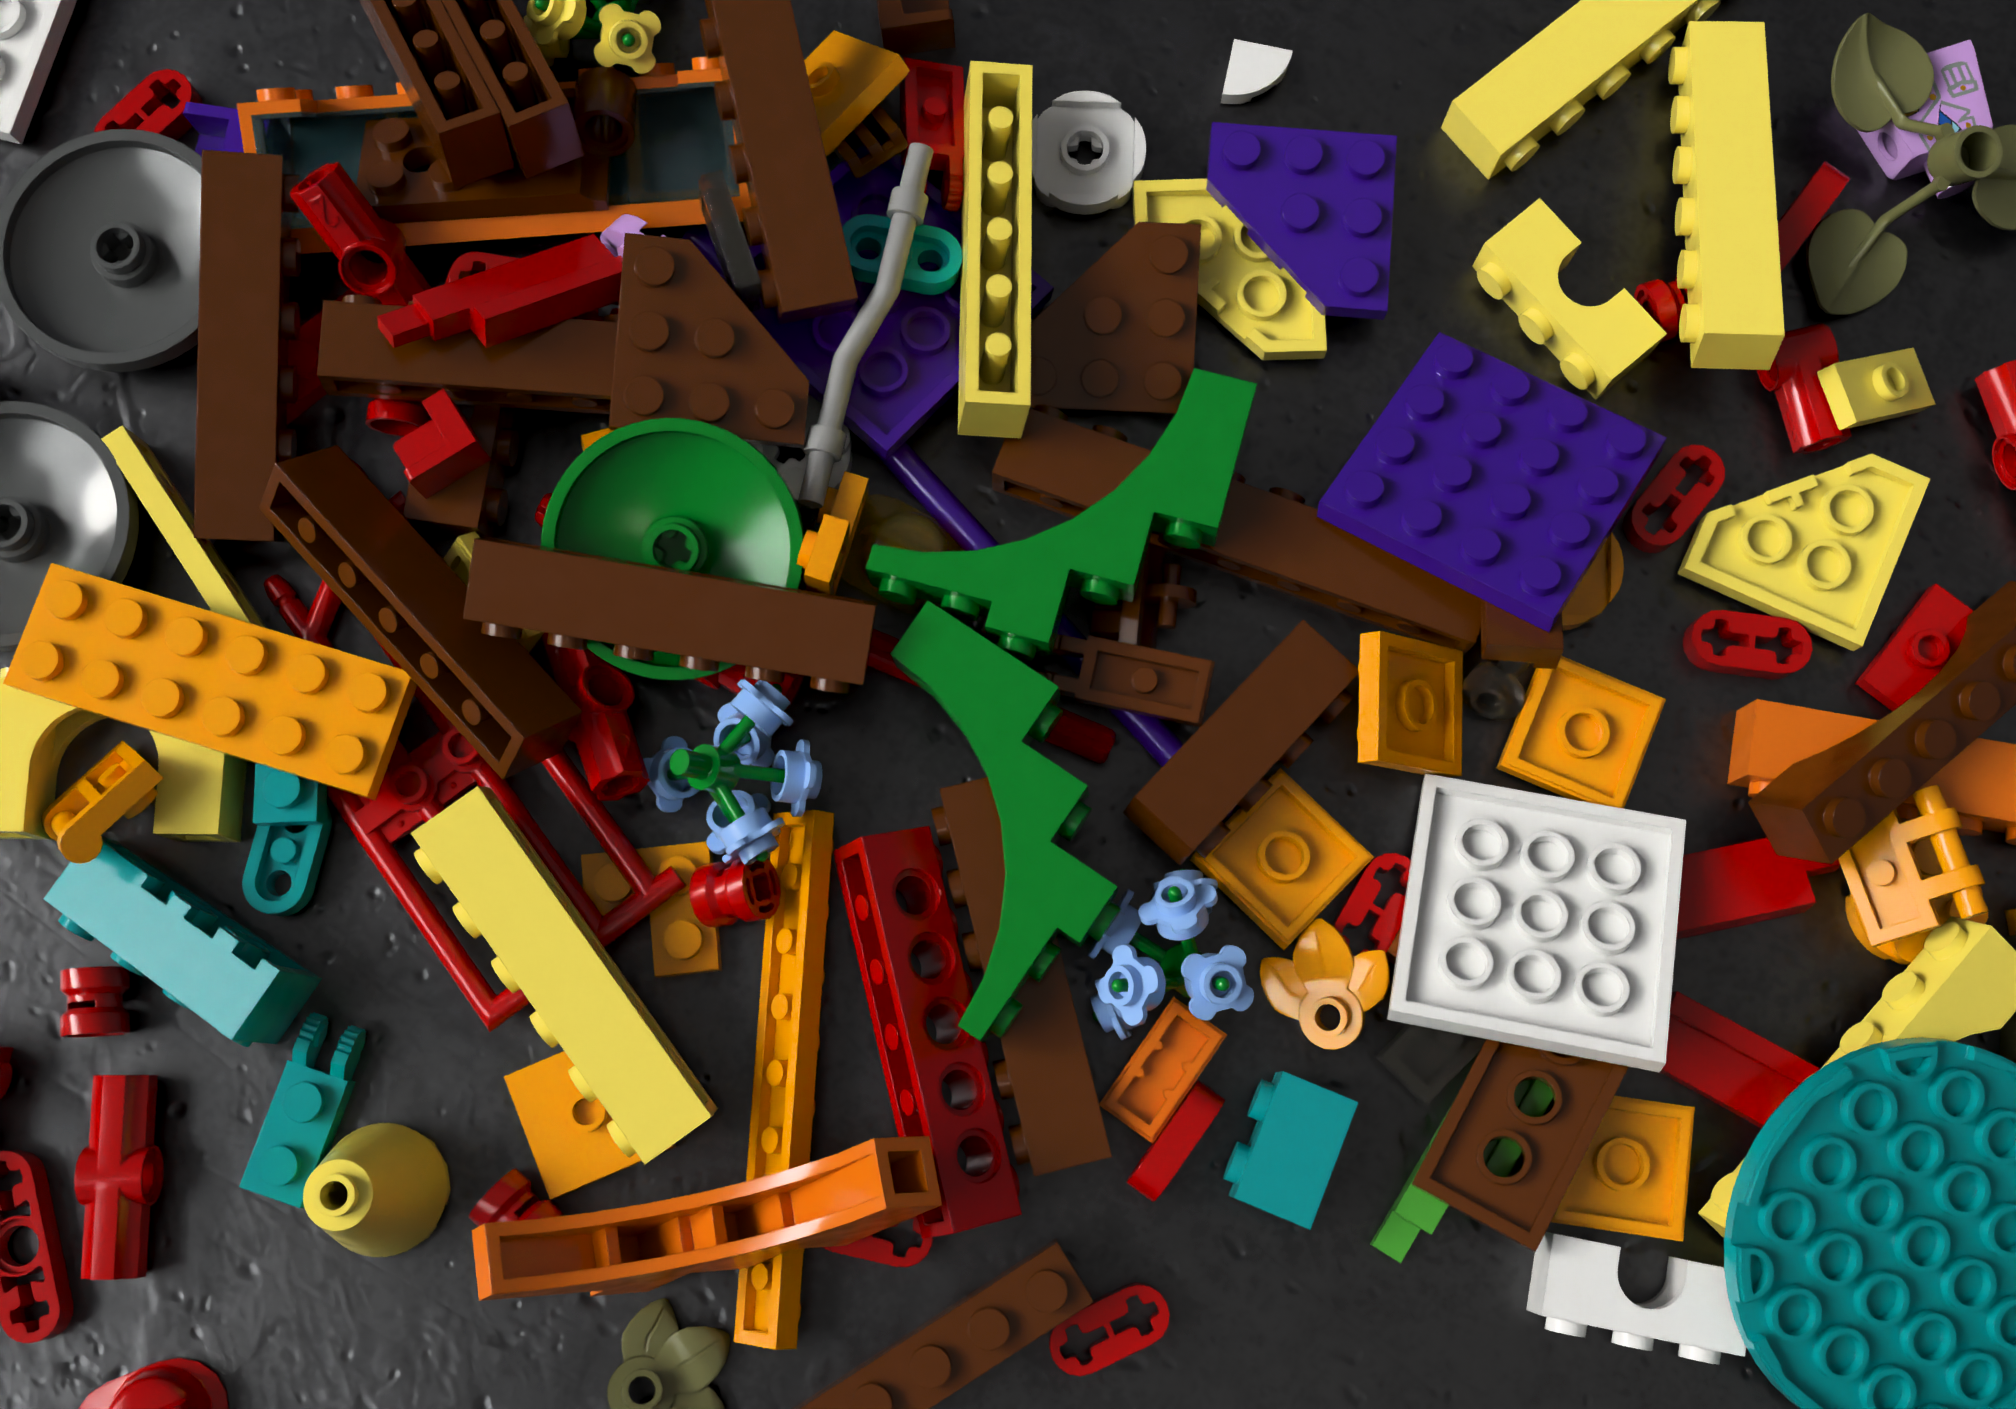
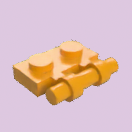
M1939 785L1929 786L1912 794L1921 817L1902 823L1897 809H1895L1838 858L1870 944L1873 947L1941 927L1942 924L1933 901L1946 896H1953L1962 920L1989 912L1980 890V886L1985 884L1978 864L1970 865L1957 832L1963 825L1956 808L1947 807ZM1930 839L1943 874L1924 879L1910 844Z

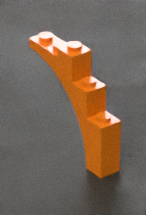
M930 1137L873 1138L837 1154L796 1168L730 1186L646 1204L541 1219L484 1223L471 1230L479 1301L590 1292V1296L649 1292L689 1273L747 1269L792 1249L851 1244L942 1205Z

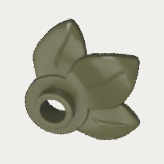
M666 1298L649 1303L633 1317L622 1334L623 1363L613 1372L607 1387V1400L610 1409H725L718 1395L708 1385L718 1376L726 1363L731 1339L729 1334L723 1330L707 1326L686 1327L678 1330L674 1311ZM637 1378H646L654 1386V1396L646 1404H637L629 1396V1385Z

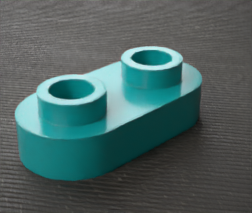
M863 214L851 218L843 225V234L855 280L871 284L876 283L891 219L888 217ZM923 224L915 227L901 290L936 295L949 290L957 282L963 255L959 242L951 233L938 227ZM869 249L875 251L878 257L870 260L860 257L858 253ZM923 262H933L940 269L935 272L923 270L919 265Z
M328 804L325 825H308L300 833H295L292 826L257 825L242 879L244 896L253 908L273 916H289L299 912L308 904L315 889L332 827V814ZM288 873L291 877V887L286 894L279 896L275 890V883L281 875Z

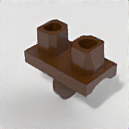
M1149 542L1133 602L1122 600V605H1095L1092 610L1090 634L1094 637L1156 649L1158 627L1162 629H1175L1178 609L1195 607L1197 604V591L1180 585L1182 566L1170 563L1164 564L1165 549L1162 546Z

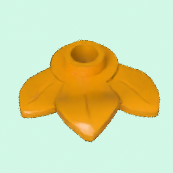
M1316 918L1300 935L1293 951V960L1282 957H1267L1261 960L1260 979L1267 1000L1278 1013L1299 1020L1302 1032L1314 1045L1327 1050H1336L1349 1046L1360 1036L1365 1024V1012L1382 1001L1388 991L1390 968L1385 951L1372 950L1353 956L1342 934L1325 919ZM1327 1004L1336 1007L1340 1013V1023L1335 1029L1325 1027L1320 1019V1012Z

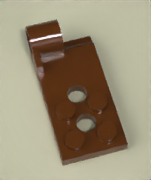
M595 67L583 72L578 77L575 88L562 89L569 102L585 153L584 156L526 179L510 149L515 168L455 189L418 117L366 120L356 186L378 216L393 224L609 210L612 157L626 152L632 146L635 139L636 86L627 74L614 68ZM430 165L428 171L413 172L421 166Z
M1486 1039L1412 1182V1186L1535 1253L1629 1067ZM1527 1080H1538L1545 1083L1553 1093L1554 1105L1552 1110L1541 1117H1530L1522 1113L1514 1100V1092L1519 1084ZM1496 1139H1508L1520 1147L1524 1163L1522 1169L1516 1175L1499 1177L1489 1171L1485 1165L1483 1154L1490 1142Z

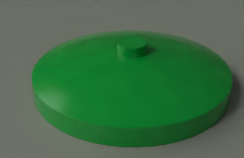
M685 418L649 419L626 425L601 437L587 447L564 472L548 502L543 520L541 546L795 589L800 588L804 570L802 566L796 564L804 539V528L795 498L782 475L769 459L751 443L728 430L702 421ZM588 640L587 648L601 659L624 671L660 680L696 679L718 673L736 665L720 662L718 672L695 670L679 666L680 655L654 651L652 661L629 659L613 655L614 644Z

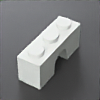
M1550 1232L1545 1233L1534 1255L1526 1310L1546 1317V1330L1586 1338L1587 1325L1613 1330L1611 1343L1646 1351H1653L1654 1339L1678 1343V1356L1716 1365H1720L1721 1352L1745 1357L1746 1346L1733 1317L1727 1294L1724 1267L1669 1256L1666 1278L1660 1292L1646 1302L1634 1304L1624 1294L1618 1280L1621 1247Z

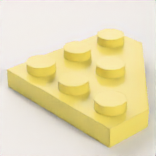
M1207 178L1135 180L1133 182L1134 226L1138 222L1201 224L1197 303L1261 360L1324 359L1327 352L1325 315H1321L1305 298L1306 291L1284 268L1280 270L1247 235V227L1226 205L1222 208L1206 190Z
M1871 453L1849 461L1838 468L1815 476L1813 474L1768 490L1763 495L1741 503L1730 504L1710 511L1700 519L1677 574L1771 616L1797 621L1808 632L1846 649L1855 651L1861 648L1865 642L1930 478Z

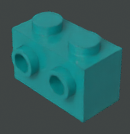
M1284 1071L1275 1072L1272 1083L1261 1079L1247 1115L1257 1120L1248 1145L1241 1142L1236 1143L1225 1169L1223 1179L1233 1183L1228 1196L1311 1230L1358 1102Z

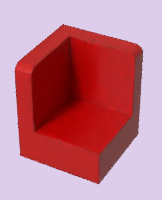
M444 388L421 401L432 420L403 436L393 444V449L406 468L404 470L405 476L425 499L492 460L464 414Z

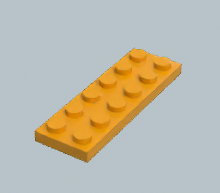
M54 563L50 564L3 684L17 690L372 800H376L417 684L403 669Z

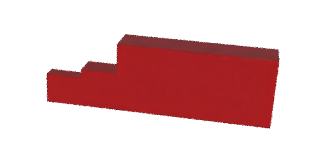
M591 234L412 295L413 304L377 316L378 329L393 348L427 336H431L434 341L469 329L472 330L486 348L618 302L623 258L620 255L615 257L595 234Z
M1768 838L1683 855L1676 940L1804 913L1816 903L1808 877L1834 872L1841 866L1840 862L1837 859L1834 863L1828 864L1779 856L1775 853Z
M1678 991L1672 992L1666 1064L1660 1073L1756 1126L1762 1128L1784 1099L1805 1079L1820 1070L1817 1066Z

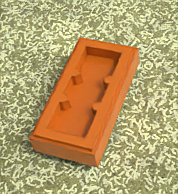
M1172 997L1099 1102V1106L1153 1144L1227 1034L1209 1021L1193 1016L1188 1006Z

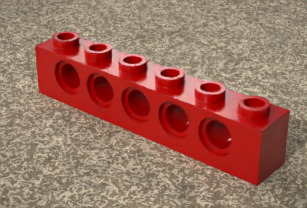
M930 826L861 836L834 850L833 854L898 1137H930L942 1205L917 1215L921 1237L925 1239L954 1234L1022 1215L1018 1199L1020 1192L1019 1179L1015 1169L1009 1162L1002 1132L1004 1116L999 1103L994 1099L987 1069L989 1056L986 1043H982L958 1026L973 998V986L969 975L963 969L957 943V919L952 909L948 906L942 880V856L939 849L933 843ZM896 889L902 893L906 900L907 912L897 902ZM911 952L917 956L921 963V976L916 973L912 966ZM927 1016L936 1027V1040H933L927 1031ZM943 1081L951 1091L952 1100L950 1106L945 1102L942 1095ZM959 1146L963 1149L967 1159L965 1172L961 1169L957 1159Z

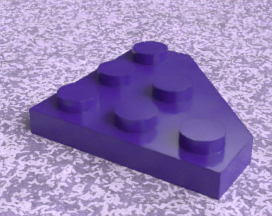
M1212 122L1206 190L1222 208L1226 205L1247 227V235L1280 270L1284 268L1306 291L1305 298L1321 315L1384 320L1388 311L1397 136Z

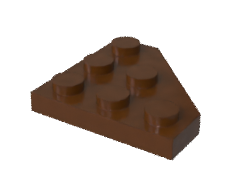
M1138 222L1031 322L1030 407L1042 404L1058 409L1177 413L1194 369L1201 224Z
M625 233L609 429L616 430L626 425L649 419L685 418L721 427L752 444L803 448L809 380L691 240Z

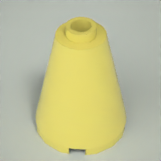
M394 1123L367 1125L341 1139L310 1174L303 1190L304 1208L309 1218L317 1226L350 1251L369 1257L397 1255L409 1251L429 1238L437 1227L436 1224L442 1215L445 1205L448 1203L451 1191L448 1166L435 1143L423 1134L421 1135L409 1127Z

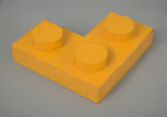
M844 471L839 489L828 486L824 505L820 508L817 523L821 524L819 531L815 532L809 529L806 531L796 564L804 569L801 582L805 583V590L831 595L836 594L868 497L869 478Z
M706 841L636 849L655 877L668 867L673 866L687 885L650 913L654 976L661 978L722 971L719 927L708 928L703 925L694 914L690 902L689 888L695 869L703 864L714 863L713 852L708 848ZM606 852L581 855L583 889L602 916L634 893Z

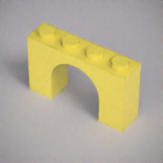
M9 668L0 669V839L51 840L42 828L41 819L46 808L55 801L57 773L62 756L72 740L81 731L93 723L108 717L7 686L3 682ZM149 730L158 752V773L164 778L157 784L158 793L155 802L153 834L175 841L241 842L247 760Z

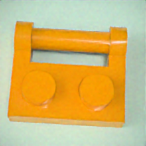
M122 740L46 808L41 819L42 828L50 838L57 841L58 849L67 860L79 864L90 862L101 852L103 845L101 835L122 816L131 819L148 807L158 793L154 787L164 778Z

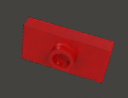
M1937 583L1928 587L1855 684L1893 712L1918 693L1943 669L1958 649L1966 631L1967 616L1973 610Z

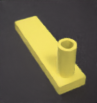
M123 425L101 438L211 610L209 611L267 628L209 539L194 538V515L148 444Z

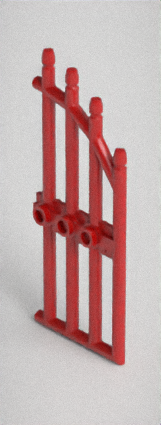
M353 461L355 465L364 472L361 466L358 465L355 461ZM399 490L389 499V502L403 515L406 495ZM276 574L266 579L263 584L266 594L272 604L280 608L279 614L295 637L334 648L327 635L342 601L322 580L312 606L308 611L301 599L295 598L296 592L283 577ZM377 641V643L380 645V647L382 648V650L385 652V654L387 655V657L389 658V660L392 662V664L394 665V667L399 668V669H403V668L394 660V658L385 650V648ZM417 685L414 695L440 731L409 754L399 739L397 740L376 800L327 786V796L488 1031L492 1032L530 1003L521 989L516 993H512L506 988L500 994H495L393 846L395 843L422 823H426L446 809L445 806L475 784L482 787H490L603 947H606L687 885L673 866L668 867L658 876H654L601 801H598L596 793L591 792L588 782L568 754L562 749L561 753L541 763L634 891L631 896L602 916L507 780L501 779Z

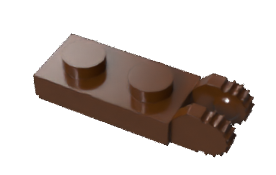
M1057 634L1051 655L1083 658L1079 679L1062 676L1047 670L1036 671L1059 686L1060 695L1074 696L1077 702L1201 727L1203 725L1215 662L1089 635L1087 640Z

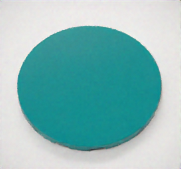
M1918 1037L1872 1044L1850 1052L1827 1064L1802 1082L1772 1113L1754 1139L1733 1187L1726 1217L1724 1272L1727 1294L1735 1323L1756 1365L1771 1384L1800 1409H2016V1063L1987 1050L1947 1039Z

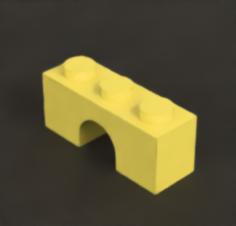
M1539 198L1484 243L1472 267L1477 271V278L1483 289L1493 298L1503 299L1517 314L1519 325L1523 332L1533 342L1540 345L1544 344L1560 361V368L1567 380L1578 389H1586L1596 400L1648 357L1667 333L1625 288L1608 302L1598 306L1577 304L1564 294L1559 284L1558 273L1568 265L1582 242Z

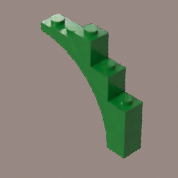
M1194 368L1177 413L1151 453L1114 491L1071 520L1027 539L974 551L920 552L873 544L866 565V571L872 586L879 588L878 594L897 603L913 605L916 602V598L939 603L942 610L958 619L976 621L979 614L988 616L985 630L989 641L1019 661L1031 662L1034 660L1035 655L1050 658L1070 587L1079 588V594L1082 597L1100 604L1116 605L1118 599L1133 602L1152 531L1162 533L1165 541L1178 547L1198 549L1201 543L1215 547L1252 411L1257 383Z
M927 600L890 653L898 669L937 700L967 737L988 777L1001 821L1005 882L1000 927L984 978L958 1024L967 1033L985 1043L991 1032L1001 1039L1019 1015L1024 1005L1014 998L1029 976L1040 982L1053 965L1061 951V948L1052 943L1058 933L1080 948L1088 936L1099 942L1116 919L1121 908L1112 903L1118 893V886L1055 845L1061 836L1069 842L1072 841L1092 811V808L1084 804L1089 796L1088 785L1029 747L1033 738L1043 743L1063 714V710L1056 706L1061 699L1059 686Z

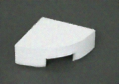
M1234 39L1221 103L1244 104L1251 101L1253 97L1277 85L1282 81L1289 68L1293 50Z

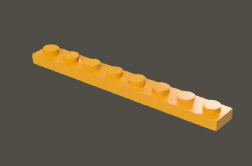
M806 810L802 817H793L791 812L773 813V821L782 818L785 822V825L780 828L781 833L775 837L779 846L770 853V862L775 867L780 880L781 897L776 914L770 919H765L746 1181L810 1163L812 1124L815 1114L814 1095L817 1053L820 1046L821 996L825 977L824 953L826 925L829 916L830 868L834 849V813ZM792 1249L747 1269H739L734 1342L774 1350L797 1349L798 1322L801 1316L800 1294L803 1253L805 1249Z

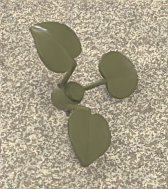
M1869 12L1855 20L1837 49L1831 73V90L1835 106L1844 120L1861 132L1876 131L1892 120L1894 125L1900 130L1935 137L1936 142L1932 145L1927 159L1928 171L1933 180L1930 184L1880 216L1875 224L1865 212L1852 208L1829 214L1816 225L1806 247V268L1819 308L1830 315H1846L1862 311L1881 301L1897 286L1906 268L1908 251L1905 243L1899 237L1884 230L1893 221L1936 193L1945 191L1949 186H1957L1976 180L1972 190V200L1978 213L1990 225L1998 229L2016 230V125L2009 124L1994 129L1976 125L1955 132L1950 123L1936 125L1906 117L1905 114L1918 110L1928 100L1934 81L1933 65L1928 54L1917 40L1906 32L1883 23Z

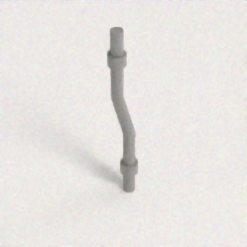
M911 143L909 145L900 186L892 189L886 212L891 222L876 283L833 356L817 424L809 427L804 447V453L809 458L798 502L805 506L822 508L824 505L834 462L841 461L847 438L846 433L842 431L857 365L900 293L915 227L920 226L924 221L929 200L924 190L934 151L930 146L922 143Z

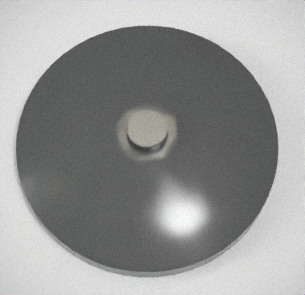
M111 129L93 132L67 141L46 153L29 167L14 184L0 209V300L15 324L30 339L61 360L81 368L103 372H131L151 368L175 359L198 344L202 157L188 146L158 133L135 129Z
M23 401L0 402V652H16L51 563L122 584L133 561L139 533V509L136 493L120 470L111 451L101 440L102 437L75 417L47 405Z

